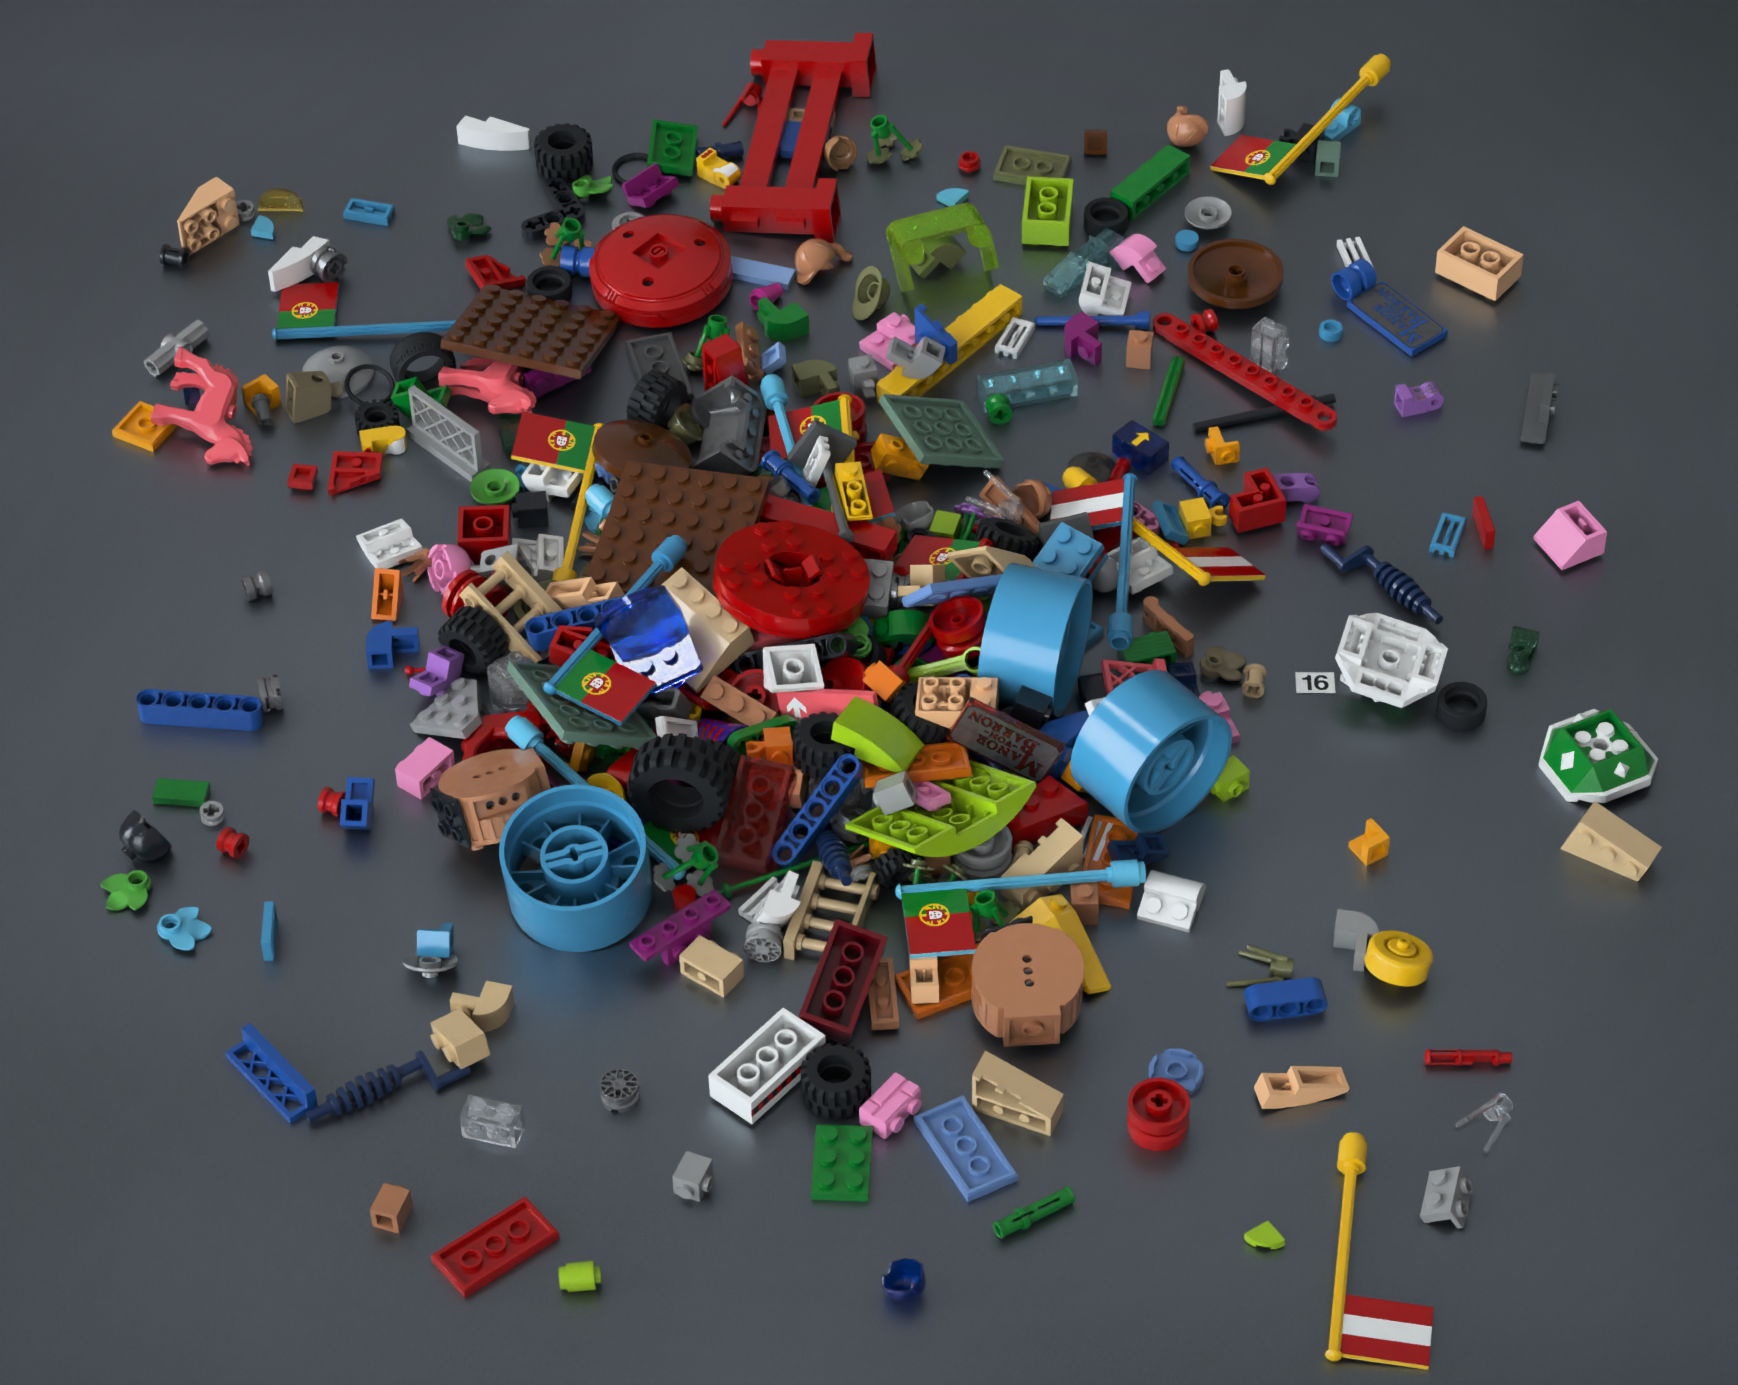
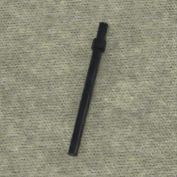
M1334 393L1318 397L1311 395L1312 398L1324 405L1336 403ZM1271 406L1193 423V430L1196 433L1208 430L1210 427H1224L1288 412L1278 406Z

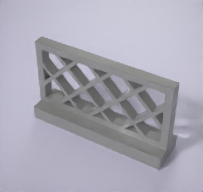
M413 385L408 389L413 425L407 428L406 431L410 439L470 482L477 474L491 469L490 463L482 458L480 432L416 386Z

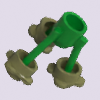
M722 315L709 316L708 324L704 325L702 337L699 338L696 352L689 351L687 356L682 359V362L686 364V368L696 372L703 370L702 344L726 333L730 336L731 328L727 327L728 319Z

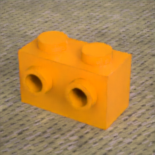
M881 433L870 450L875 470L881 469L883 473L920 481L930 465L920 463L901 437Z

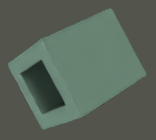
M1318 140L1315 176L1338 177L1341 142Z

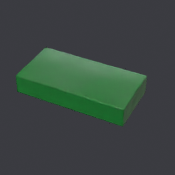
M158 778L152 796L153 804L201 807L203 803L207 802L210 782Z

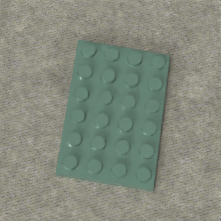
M509 661L507 671L562 742L567 744L580 742L594 747L600 744L609 745L616 749L632 747L639 750L644 743L657 737L636 710L620 726L558 694L548 695L544 691L543 685L562 666Z

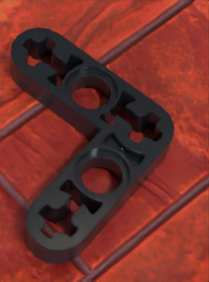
M554 177L546 181V196L556 210L523 221L521 229L524 239L535 241L547 237L544 231L550 227L551 224L548 223L550 221H559L560 226L563 224L565 217L577 219L581 225L585 222L586 217L583 205L562 178ZM564 200H569V201H571V202H569V203H560L561 201H564Z

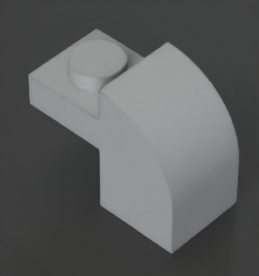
M894 336L889 342L886 359L903 367V376L912 379H923L931 376L942 364L946 347L926 336L923 337L916 347Z
M1337 909L1333 947L1355 950L1353 971L1364 972V958L1370 938L1379 932L1378 926L1371 917L1362 912Z

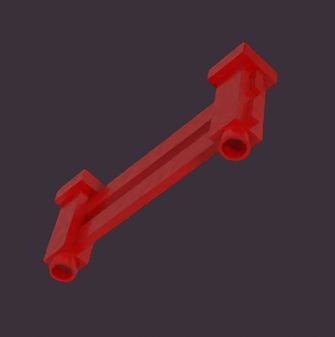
M855 33L853 42L766 40L764 49L753 48L751 51L752 76H763L766 88L740 185H726L724 194H712L710 200V219L712 222H723L724 232L813 234L815 239H823L828 243H835L841 219L837 179L818 178L840 87H851L852 97L871 96L877 72L873 33ZM796 86H811L785 187H769Z

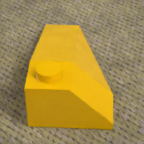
M1062 894L1040 897L1014 918L1032 916L1034 924L1044 925L1052 929L1058 928L1066 933L1075 942L1083 958V991L1087 994L1110 990L1111 984L1076 911Z

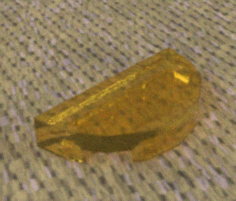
M275 188L261 195L257 211H304V204L296 193L288 189Z

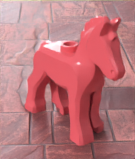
M179 347L174 358L175 366L190 368L197 373L176 372L174 379L170 383L171 389L179 391L184 388L193 387L200 388L205 392L194 411L156 403L151 413L152 423L161 426L175 424L186 430L193 431L204 440L215 444L205 452L204 458L208 464L220 462H235L238 464L243 462L250 466L249 458L252 457L253 452L250 437L244 434L242 429L228 424L230 419L233 420L237 412L236 402L239 386L237 377L229 368L225 369L223 365L219 366L216 363L213 367L209 359L198 357L187 349Z
M473 357L471 360H467L466 363H462L460 369L444 366L438 375L439 386L448 385L452 391L450 398L456 395H465L473 399H481L489 403L488 411L492 414H519L522 411L532 413V408L535 407L537 402L533 392L521 387L525 374V367Z

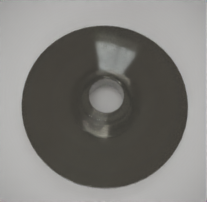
M1084 452L1074 456L1069 461L1067 469L1072 466L1081 467L1094 477L1098 483L1109 481V477L1116 464L1113 459L1103 453Z

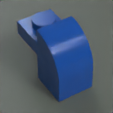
M386 621L373 627L366 637L368 669L394 668V653L420 652L418 627L393 628L392 621Z
M347 777L346 797L341 802L340 826L342 829H371L375 810L373 807L374 778Z

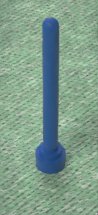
M1140 311V313H1135V316H1090L1099 322V325H1135V328L1140 327V330H1150V311ZM1038 316L1034 322L1037 326H1065L1066 322L1073 316Z

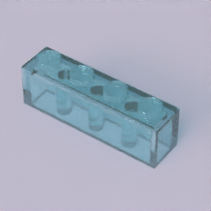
M1070 359L977 375L976 395L983 413L988 412L986 409L987 399L998 393L1008 396L1011 408L1078 396V376Z

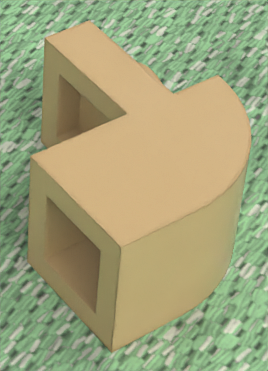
M910 565V586H898V596H907L931 583L945 582V565ZM938 603L922 606H936Z
M491 981L485 982L480 997L453 992L449 1000L451 1012L460 1008L483 1032L492 1031L502 1026L508 1020L515 1004L512 985Z

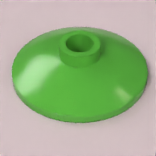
M504 469L482 471L470 483L472 497L486 505L507 503L516 497V493L520 489L519 480L516 475Z

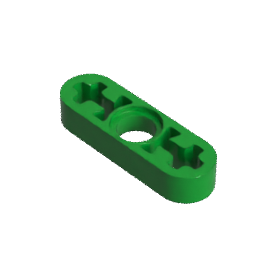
M785 714L733 732L727 739V745L731 746L733 750L738 751L741 757L747 756L746 742L759 741L763 728L790 727L791 739L793 740L795 726L798 722L791 715Z

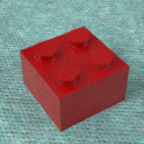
M509 505L459 506L457 545L468 553L473 563H480L483 551L511 545Z

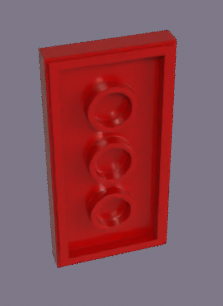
M525 1196L432 1254L431 1260L461 1295L466 1298L560 1237L559 1232Z

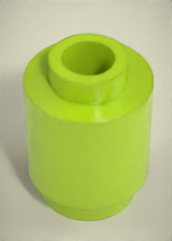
M594 1260L566 1263V1266L559 1267L561 1290L568 1289V1292L596 1290V1284L602 1282L600 1266H595Z

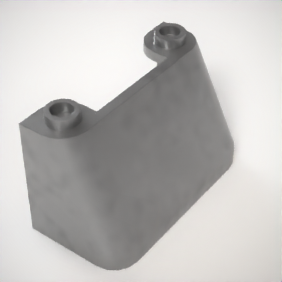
M733 375L692 400V418L696 423L704 427L699 460L696 461L691 458L690 469L745 476L757 470L767 407L759 393Z

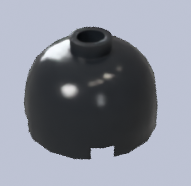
M135 810L121 824L119 837L124 845L121 850L132 861L136 857L143 862L158 860L172 847L166 838Z

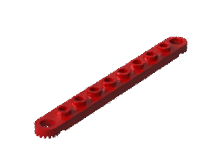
M1161 313L1153 318V330L1155 333L1164 336L1167 341L1306 424L1313 425L1316 430L1328 431V429L1332 430L1337 425V413L1333 409L1170 313ZM1162 322H1163V324H1164L1165 322L1168 324V322H1169V325H1165V326H1164V325H1160V324H1162ZM1324 416H1325L1326 418H1329L1330 420L1322 421V420H1319V419H1322V417L1324 418Z

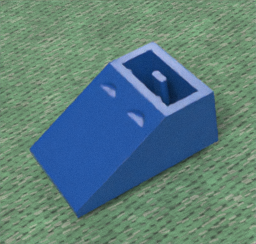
M1087 710L1049 721L1034 734L1037 738L1059 748L1058 751L1060 752L1043 780L1050 775L1060 783L1063 781L1061 776L1071 760L1075 741L1089 717ZM1031 740L1033 742V744L1031 745V752L1035 748L1036 744L1039 745V743ZM1033 761V762H1031V773H1033V774L1035 775L1036 772H1037V770L1039 769V767H1040V766L1043 767V766L1040 765V764H1037V765H1038V768H1037L1036 771L1034 772V761Z

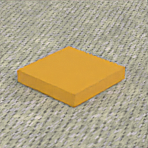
M139 401L115 426L112 434L115 438L154 452L178 425L167 424L161 426L153 424L151 413L154 406Z

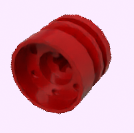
M470 569L458 574L448 585L443 595V613L450 618L460 607H466L459 594L470 583L478 588L487 578ZM496 585L484 597L496 607L509 593L504 588ZM508 610L502 614L504 618L506 617Z

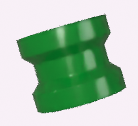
M998 393L987 399L986 409L992 423L1000 425L1011 420L1013 411L1008 396Z

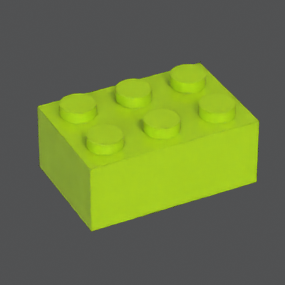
M1027 176L1022 217V244L1069 246L1074 179Z

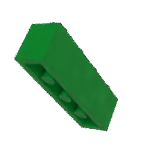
M1168 144L1150 160L1144 162L1134 173L1129 174L1118 186H1115L1111 190L1110 198L1124 203L1128 209V218L1134 220L1190 173V155Z

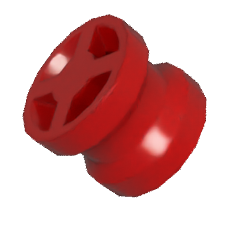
M1212 309L1204 310L1202 314H1192L1190 317L1191 326L1204 334L1208 331L1211 333L1218 331V320Z
M324 787L318 799V811L321 813L331 812L333 816L340 817L342 799H345L346 792H335L333 788Z
M226 827L218 836L216 848L222 853L228 852L231 857L239 859L245 854L250 839L247 834L236 833L234 828Z

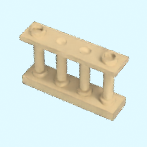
M507 551L492 565L496 572L478 588L470 583L459 596L463 599L466 606L476 607L484 611L501 626L503 633L507 637L508 649L516 656L518 662L538 663L542 659L537 653L538 651H535L520 633L525 629V624L529 619L562 611V609ZM505 580L513 589V592L494 607L484 596L498 583ZM521 598L531 610L512 626L502 614Z
M813 860L798 900L801 903L792 915L783 939L784 958L795 960L798 950L802 951L803 948L820 952L824 951L826 941L806 938L804 934L810 928L831 932L835 921L813 917V910L818 908L855 915L852 924L863 928L872 901L877 900L879 896L880 885L876 884V873L870 872L866 885L852 882L849 886H844L840 880L829 878L827 874H824L822 863ZM829 888L859 894L862 897L858 905L820 897L819 893L820 890Z

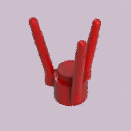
M750 82L745 86L739 100L723 121V126L728 124L742 103L748 106L757 104L759 114L763 100L760 85Z

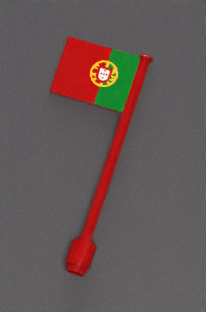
M914 535L894 564V573L906 576L910 574V565H945V582L968 579L947 558L948 552L983 546L993 547V543L988 538H982L978 542ZM929 620L898 666H889L907 685L910 681L907 671L933 634ZM877 694V698L880 701L888 703Z

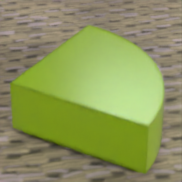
M1269 1221L1251 1229L1244 1235V1240L1255 1247L1258 1245L1271 1247L1270 1249H1278L1285 1246V1239Z

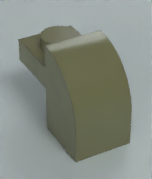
M934 231L919 240L923 246L908 262L917 274L925 279L940 262L952 269L967 252L957 239L949 233Z
M814 359L792 365V383L801 398L819 392L821 396L840 392L837 382V369L831 363Z

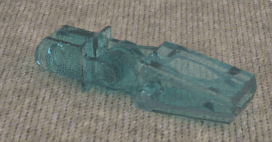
M1105 228L1096 237L1090 235L1089 241L1075 253L1070 252L1043 279V288L1060 298L1065 297L1083 284L1088 262L1099 265L1104 262L1109 263L1110 251L1120 244L1124 237L1108 228Z

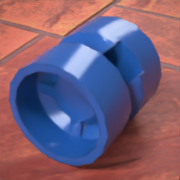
M563 245L560 268L565 269L570 276L577 275L579 272L581 277L590 278L589 262L596 248L584 246L579 251L578 247Z
M1361 258L1349 264V267H1344L1335 272L1331 277L1335 293L1343 300L1351 299L1374 286L1377 282V276L1372 265Z

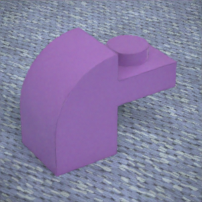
M445 645L428 653L426 670L411 677L409 687L417 690L424 696L443 694L450 687V684L460 677L465 654Z

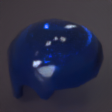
M908 1258L891 1262L888 1273L886 1275L882 1274L881 1278L884 1295L895 1302H911L920 1296L926 1286L922 1263Z

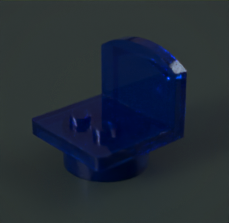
M665 585L646 588L624 596L604 608L594 618L596 627L610 644L616 662L656 682L655 688L647 697L670 686L678 688L688 678L703 670L701 659L682 609Z

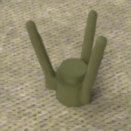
M1248 944L1246 948L1253 952L1239 950V955L1271 963L1269 974H1274V977L1228 981L1226 985L1228 987L1247 986L1283 981L1284 979L1291 980L1294 959Z

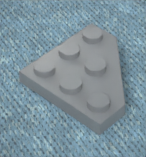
M455 679L443 694L438 695L427 709L417 715V718L410 724L413 732L467 739L482 724V717L480 715L482 703L479 697L481 688L477 680Z

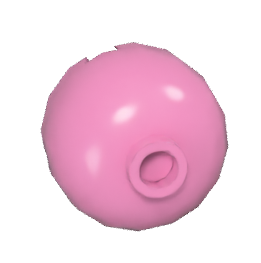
M436 544L431 548L428 559H432V567H427L432 588L436 592L441 591V595H444L451 581L458 574L470 569V566L474 565L468 553L462 547L454 544Z

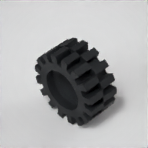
M373 399L371 404L366 401L364 406L360 405L358 410L355 411L354 417L358 435L361 430L400 426L397 407L395 404L392 405L390 401L385 404L384 399H380V402H376V399ZM375 420H383L381 422H372Z
M897 847L894 849L890 848L887 850V853L880 854L881 858L874 860L875 863L872 864V870L876 873L882 888L890 889L892 887L893 889L898 884L904 885V882L908 880V876L915 872V868L905 867L903 863H911V859L921 858L920 855Z

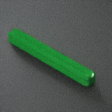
M1175 355L1172 357L1153 415L1152 423L1155 426L1163 427L1166 424L1185 365L1183 356Z

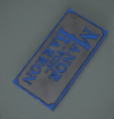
M1384 281L1347 300V307L1411 357L1447 337L1448 330Z

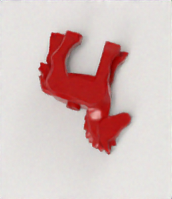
M528 702L525 711L482 716V724L461 743V750L464 752L462 761L486 752L502 749H521L508 737V733L505 731L507 723L516 715L526 717L543 732L545 744L549 730L546 725H537L536 723L542 718L541 713L532 702ZM537 754L547 769L553 768L539 754Z

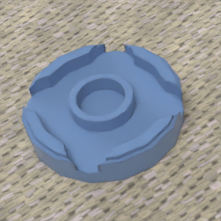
M1170 1048L1164 1050V1053L1160 1055L1156 1054L1149 1063L1148 1078L1162 1077L1174 1080L1182 1085L1190 1096L1200 1089L1204 1081V1066L1194 1053L1182 1048Z

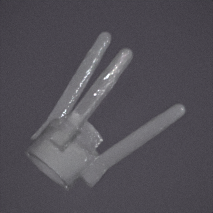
M984 470L983 474L1010 499H1004L999 507L969 496L966 497V501L986 508L983 511L984 514L1018 523L1024 514V506L1020 504L1021 498L1014 495L990 472Z
M1496 1093L1481 1107L1457 1121L1455 1126L1460 1127L1482 1113L1490 1121H1499L1483 1149V1153L1487 1154L1505 1124L1511 1120L1508 1113L1512 1111L1513 1104L1505 1094Z

